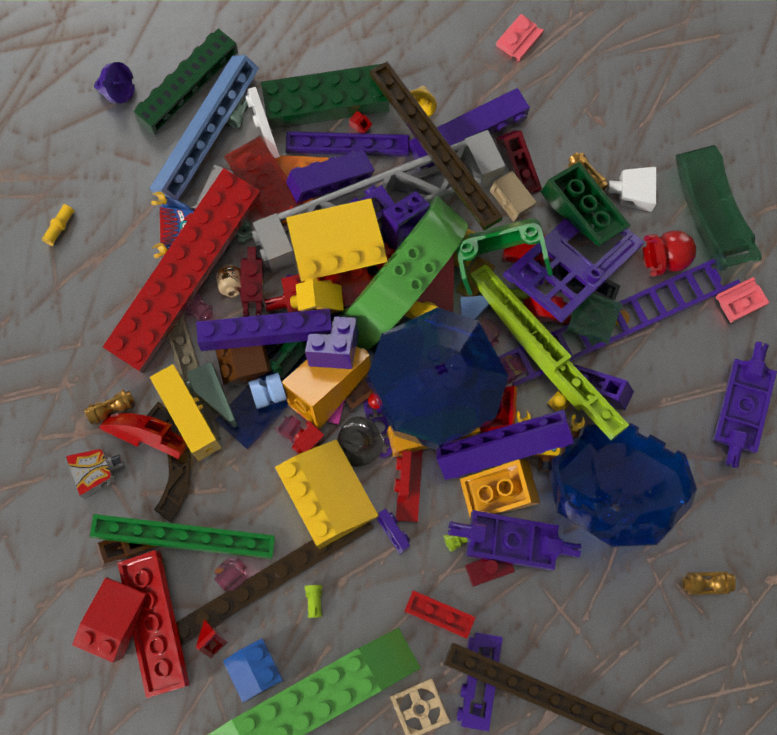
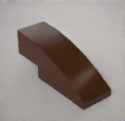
M110 540L98 542L96 545L102 568L161 547Z

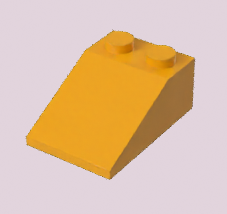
M518 459L460 479L470 516L473 510L501 515L540 504L530 464L527 460Z

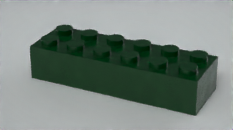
M381 64L262 81L263 99L270 130L350 118L357 111L362 115L389 112V101L370 76V70Z

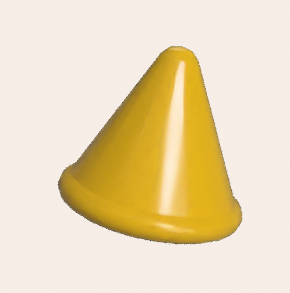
M421 86L410 91L428 117L432 116L437 109V102L427 87Z

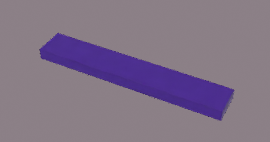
M286 131V153L346 155L351 151L358 152L364 150L367 156L409 157V135Z

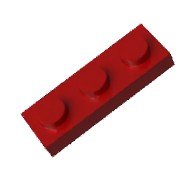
M414 590L404 610L405 613L465 639L468 638L476 618Z

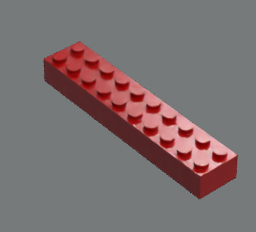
M222 169L102 348L141 373L145 371L170 331L261 198L258 189L227 169Z

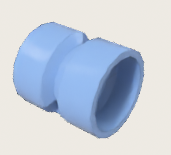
M278 373L266 376L264 381L259 378L249 382L257 409L269 406L270 401L278 403L287 400Z

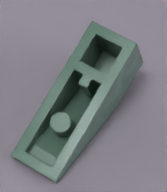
M209 362L188 371L189 379L186 380L190 392H195L197 397L231 426L237 427V422L213 364Z

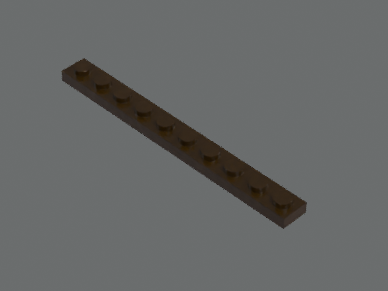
M385 62L370 70L371 78L481 228L485 231L502 221L503 216L390 64Z
M371 522L364 524L321 549L316 546L312 539L177 621L176 625L181 647L200 635L204 619L212 627H215L372 531L374 527Z
M451 643L443 665L603 735H664L456 643Z

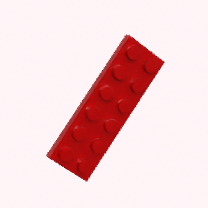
M154 550L117 563L121 583L147 594L133 632L146 698L190 686L160 550Z

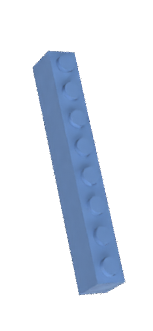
M246 55L231 57L149 188L153 193L162 192L165 197L176 200L180 198L259 70V67Z

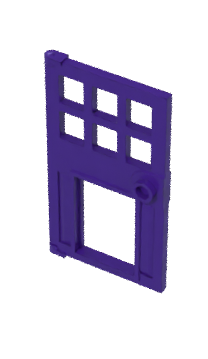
M564 219L544 237L548 256L553 259L550 263L551 269L553 270L557 265H560L569 272L562 281H559L553 275L549 276L547 268H543L534 260L542 253L540 243H537L514 265L507 269L503 276L511 283H515L562 323L632 257L645 242L632 231L626 229L620 233L623 238L594 265L567 243L579 230L568 220ZM527 265L539 273L530 282L519 274ZM543 278L554 286L547 295H544L534 287ZM573 278H576L586 286L577 295L566 287ZM558 292H562L571 300L563 309L551 301Z

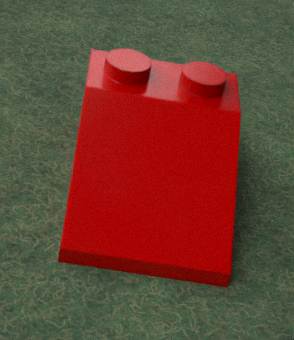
M105 577L80 622L72 645L112 663L124 659L147 594Z

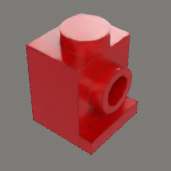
M309 420L305 423L306 429H301L294 436L295 441L291 448L296 454L316 448L325 440V435Z

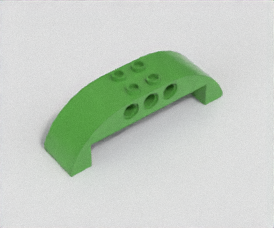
M437 195L429 203L430 208L354 303L349 308L343 309L344 311L338 315V317L356 318L359 330L357 347L360 349L369 350L396 325L444 267L464 238L468 229V222Z

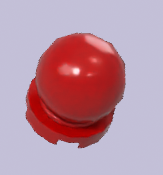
M670 230L663 233L660 237L657 234H649L643 238L646 241V247H642L643 259L646 268L651 267L652 272L650 275L653 277L663 275L665 270L670 272L685 270L696 257L697 246L693 238L683 231Z

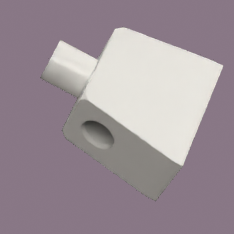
M656 167L626 169L622 171L619 181H608L607 193L619 194V204L621 206L652 212L656 205Z

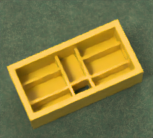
M174 364L150 377L152 383L195 458L200 461L222 449L201 412V409H203L202 404L197 405L198 397L194 398Z

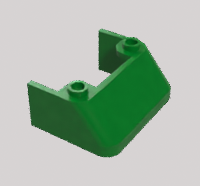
M526 219L464 236L457 247V256L462 281L468 295H473L466 261L472 260L480 254L524 243L529 245L541 244L548 275H553L542 226L537 219Z

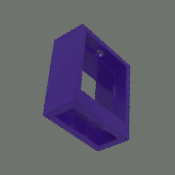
M416 191L383 212L381 231L384 234L382 239L389 248L395 251L430 208V204Z

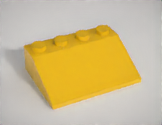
M371 198L286 217L301 282L307 278H319L387 262Z
M337 439L298 454L275 467L319 549L379 517Z

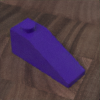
M573 364L611 406L626 410L634 393L627 380Z

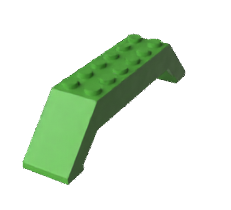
M397 628L352 651L235 717L208 735H305L421 669L402 632Z

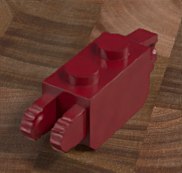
M256 246L247 247V258L241 260V304L243 307V317L250 316L249 308L256 307V316L262 315V307H264V266L262 258H257Z

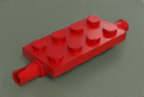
M367 267L319 277L318 281L330 280L332 284L341 285L343 309L354 303L375 275L368 274ZM299 274L281 278L284 293H282V296L264 299L266 311L270 312L286 308L288 313L300 312L291 306L290 299L292 296L297 295L296 284L305 281L301 282Z

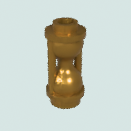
M578 152L574 153L568 159V167L580 162L604 191L609 185L606 182L607 179L596 172L589 164L584 152L580 154Z
M122 389L121 392L116 393L113 398L105 402L89 404L84 409V412L91 425L95 423L98 425L101 423L100 421L105 420L108 415L116 411L132 409V404L135 401L130 391L126 392Z
M727 571L687 572L686 577L682 579V586L688 595L729 594L735 591L736 580L734 574H729Z

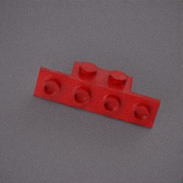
M423 450L415 452L402 451L400 457L396 459V470H399V478H395L394 492H397V521L418 523Z

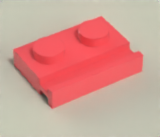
M520 14L499 38L496 46L511 57L514 56L520 62L543 35L544 30L542 28L539 29L534 22Z
M754 277L717 294L715 297L716 300H719L720 306L730 323L770 303L760 286L756 284Z

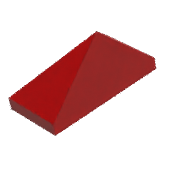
M204 619L196 648L209 658H212L228 642Z

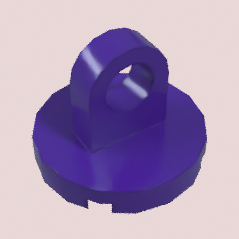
M111 62L103 67L100 77L94 84V88L111 103H125L133 96L135 84H133L132 79L134 77L129 67L124 63Z

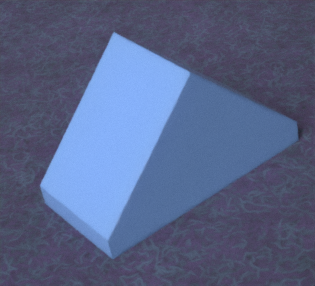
M484 296L460 297L461 329L465 334L490 307Z

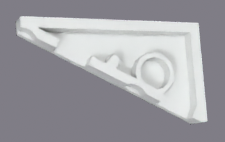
M256 87L250 88L245 98L248 107L253 109L254 115L252 118L256 128H260L270 157L273 160L280 156Z

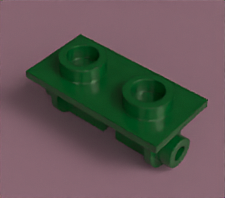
M304 341L284 343L269 361L271 371L278 373L279 377L283 380L304 355L307 344Z

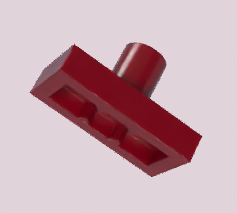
M481 559L465 565L472 587L515 572L512 564L494 560Z

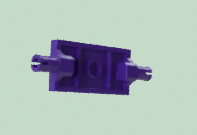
M755 342L752 359L749 361L733 360L713 441L729 446L725 465L730 466L731 464L732 468H739L742 450L754 454L758 452L777 371L769 369L764 362L769 345L764 343V346H762L763 342Z
M473 510L469 525L450 521L448 526L450 528L448 530L449 536L467 538L466 556L553 571L555 570L556 559L561 554L579 558L581 555V551L578 550L581 549V544L565 542L560 539L558 535L559 525Z

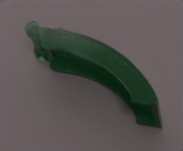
M712 145L677 154V169L689 211L704 244L716 262L718 270L724 271L728 267L749 261H761L762 255L755 244V235L737 206L726 176L723 156L717 147ZM744 251H749V253H746V254H743V255L735 256V257L728 258V259H725V258H724V257L729 256V255L741 253V252H744Z

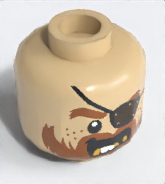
M231 264L223 266L216 275L218 290L225 296L236 297L241 293V269Z

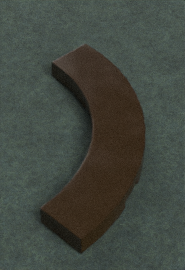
M157 402L147 416L172 424L171 432L182 436L167 408L160 402ZM189 447L179 459L167 454L169 466L168 482L154 510L170 523H173L179 515L189 492L192 474Z

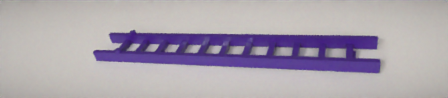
M723 254L551 332V335L554 338L556 337L558 342L572 356L569 361L573 362L711 299L741 282L738 279L725 286L721 285L722 278L716 268L712 269L711 266L724 261L726 256ZM702 270L706 271L716 289L705 295L693 276ZM687 278L697 296L696 299L685 303L675 285L676 282ZM667 286L679 307L668 312L656 291ZM647 295L651 296L661 314L650 320L647 319L638 302L639 299ZM630 303L642 324L629 329L619 308ZM613 312L623 330L622 333L613 337L610 336L601 319V316ZM595 320L605 341L591 346L581 325ZM573 329L576 330L585 347V350L574 355L562 335ZM522 346L502 354L498 358L499 362H502L515 355L519 356L528 376L512 383V386L517 387L545 375L542 370L534 372L524 353L526 350Z

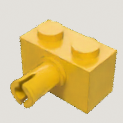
M307 278L304 280L305 282L296 284L297 295L292 296L290 299L291 306L294 309H298V311L330 309V314L344 311L341 285L332 284L330 280L318 281V278Z

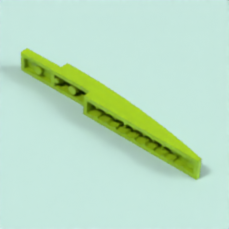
M486 264L469 275L506 327L578 412L583 409L610 440H613L628 428L629 424L569 361L572 356Z

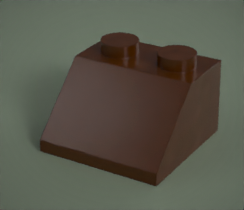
M265 345L215 350L223 385H245L271 371Z

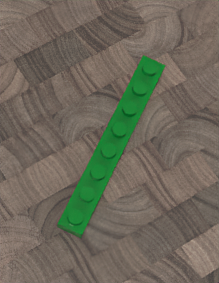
M93 514L90 538L264 559H272L275 535Z

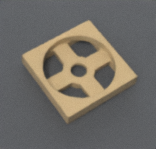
M433 678L390 696L405 735H422L450 723ZM418 689L429 690L434 694L435 698L428 701L421 700ZM409 693L413 704L410 709L401 712V701ZM419 704L425 708L422 714L416 712V706ZM439 706V717L435 724L431 725L428 717L429 710ZM416 717L420 720L423 729L416 730L406 725L405 721Z

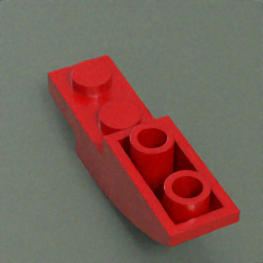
M134 413L110 414L99 427V429L138 447L143 442L177 459L188 448L182 436L171 432L172 424L150 416Z

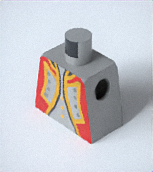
M103 449L66 456L79 496L84 499L115 482L116 479L112 470L124 466L120 454L108 458Z

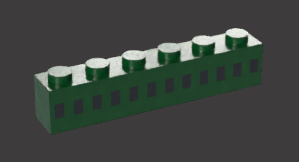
M219 28L214 33H210L200 46L194 48L192 54L186 60H182L179 63L177 69L172 74H168L164 78L162 84L154 88L144 101L137 104L133 111L137 121L152 134L156 135L229 62L231 57L238 53L236 42Z

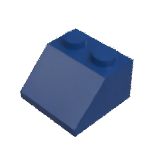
M263 638L223 660L243 703L284 681Z

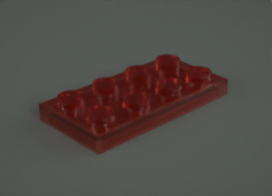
M260 136L224 156L234 175L260 191L261 198L255 207L262 218L275 213L279 214L303 204V201L296 203L286 183L287 176Z

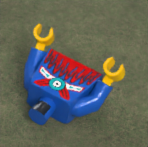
M155 192L152 195L158 196L159 202L151 201V204L154 206L162 204V206L160 207V243L154 245L152 249L157 248L160 253L153 255L154 258H160L165 255L194 211L179 200L165 197L162 192Z

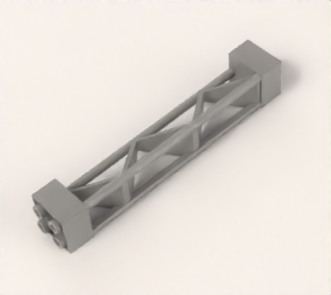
M488 130L451 145V148L455 153L458 152L457 156L462 162H465L469 172L483 190L491 187L495 180L503 176L505 164ZM426 155L279 214L275 213L253 222L254 230L251 232L256 248L262 256L265 268H270L271 273L274 274L295 265L293 246L290 245L286 233L289 232L288 224L283 226L281 224V221L286 220V217L347 204L355 197L336 205L329 202L383 182L382 186L388 195L393 190L412 193L416 191L419 194L428 195L423 197L428 203L436 195L443 199L456 194L452 187H449L450 184L446 179L441 188L421 180L440 172L436 165L412 175L405 173L433 162L429 155ZM364 193L356 197H358V199L360 200L366 194ZM380 206L374 210L375 213L379 211V209L381 208ZM383 216L377 220L378 224L382 223Z

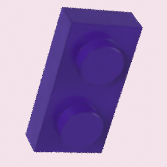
M385 508L378 513L379 517L376 519L398 553L402 554L410 547V539L406 532L401 531L397 526L398 521L392 512L389 513Z

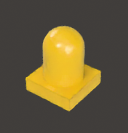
M558 391L547 402V405L557 412L565 410L570 405V402Z

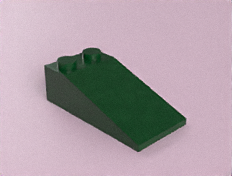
M580 162L548 179L541 191V194L553 209L598 247L631 226Z

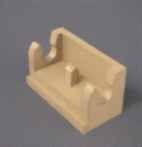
M513 171L495 180L490 189L491 194L513 223L530 213V209L537 204Z

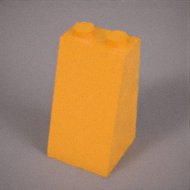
M356 347L352 369L310 367L306 360L282 381L288 405L304 419L309 420L317 429H320L371 369L369 353L364 348Z

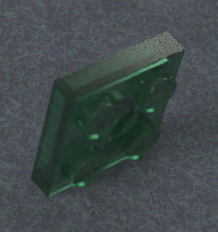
M592 294L573 312L567 330L609 344L623 303Z

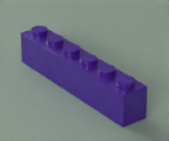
M516 88L438 126L437 129L451 146L486 130L489 131L490 135L497 131L503 132L510 125L523 122L528 116L530 107L519 89ZM416 138L410 140L409 150L415 160L428 155ZM431 162L421 166L420 169L424 167L429 168L434 166L435 164L434 162Z
M330 309L196 322L197 341L201 351L307 341L309 333L331 335L332 331Z
M560 410L437 446L436 455L445 480L458 478L468 473L479 472L489 467L500 466L503 463L523 459L531 455L542 454L552 449L563 448L573 444L574 441L565 411Z

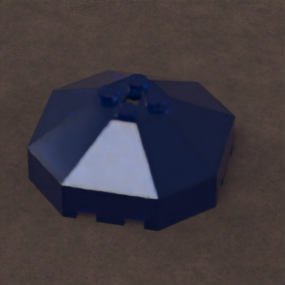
M437 307L381 334L366 382L370 389H372L381 411L391 426L394 436L438 450L446 444L458 440L494 421L509 375L479 321ZM441 363L445 364V369L448 370V373L444 372L442 375H439L435 367L440 366Z
M628 423V428L613 440H610L597 425H588L579 438L575 437L573 439V444L565 447V452L561 456L557 455L552 460L549 479L557 513L611 547L658 545L692 507L697 487L686 454L679 450L675 453L665 448L666 443L651 434L648 437L638 432L639 427L632 423ZM613 504H617L618 507L622 508L617 512L612 507Z

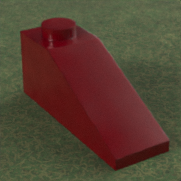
M513 130L497 137L498 147L509 171L515 173L530 194L541 190L542 186L522 131Z

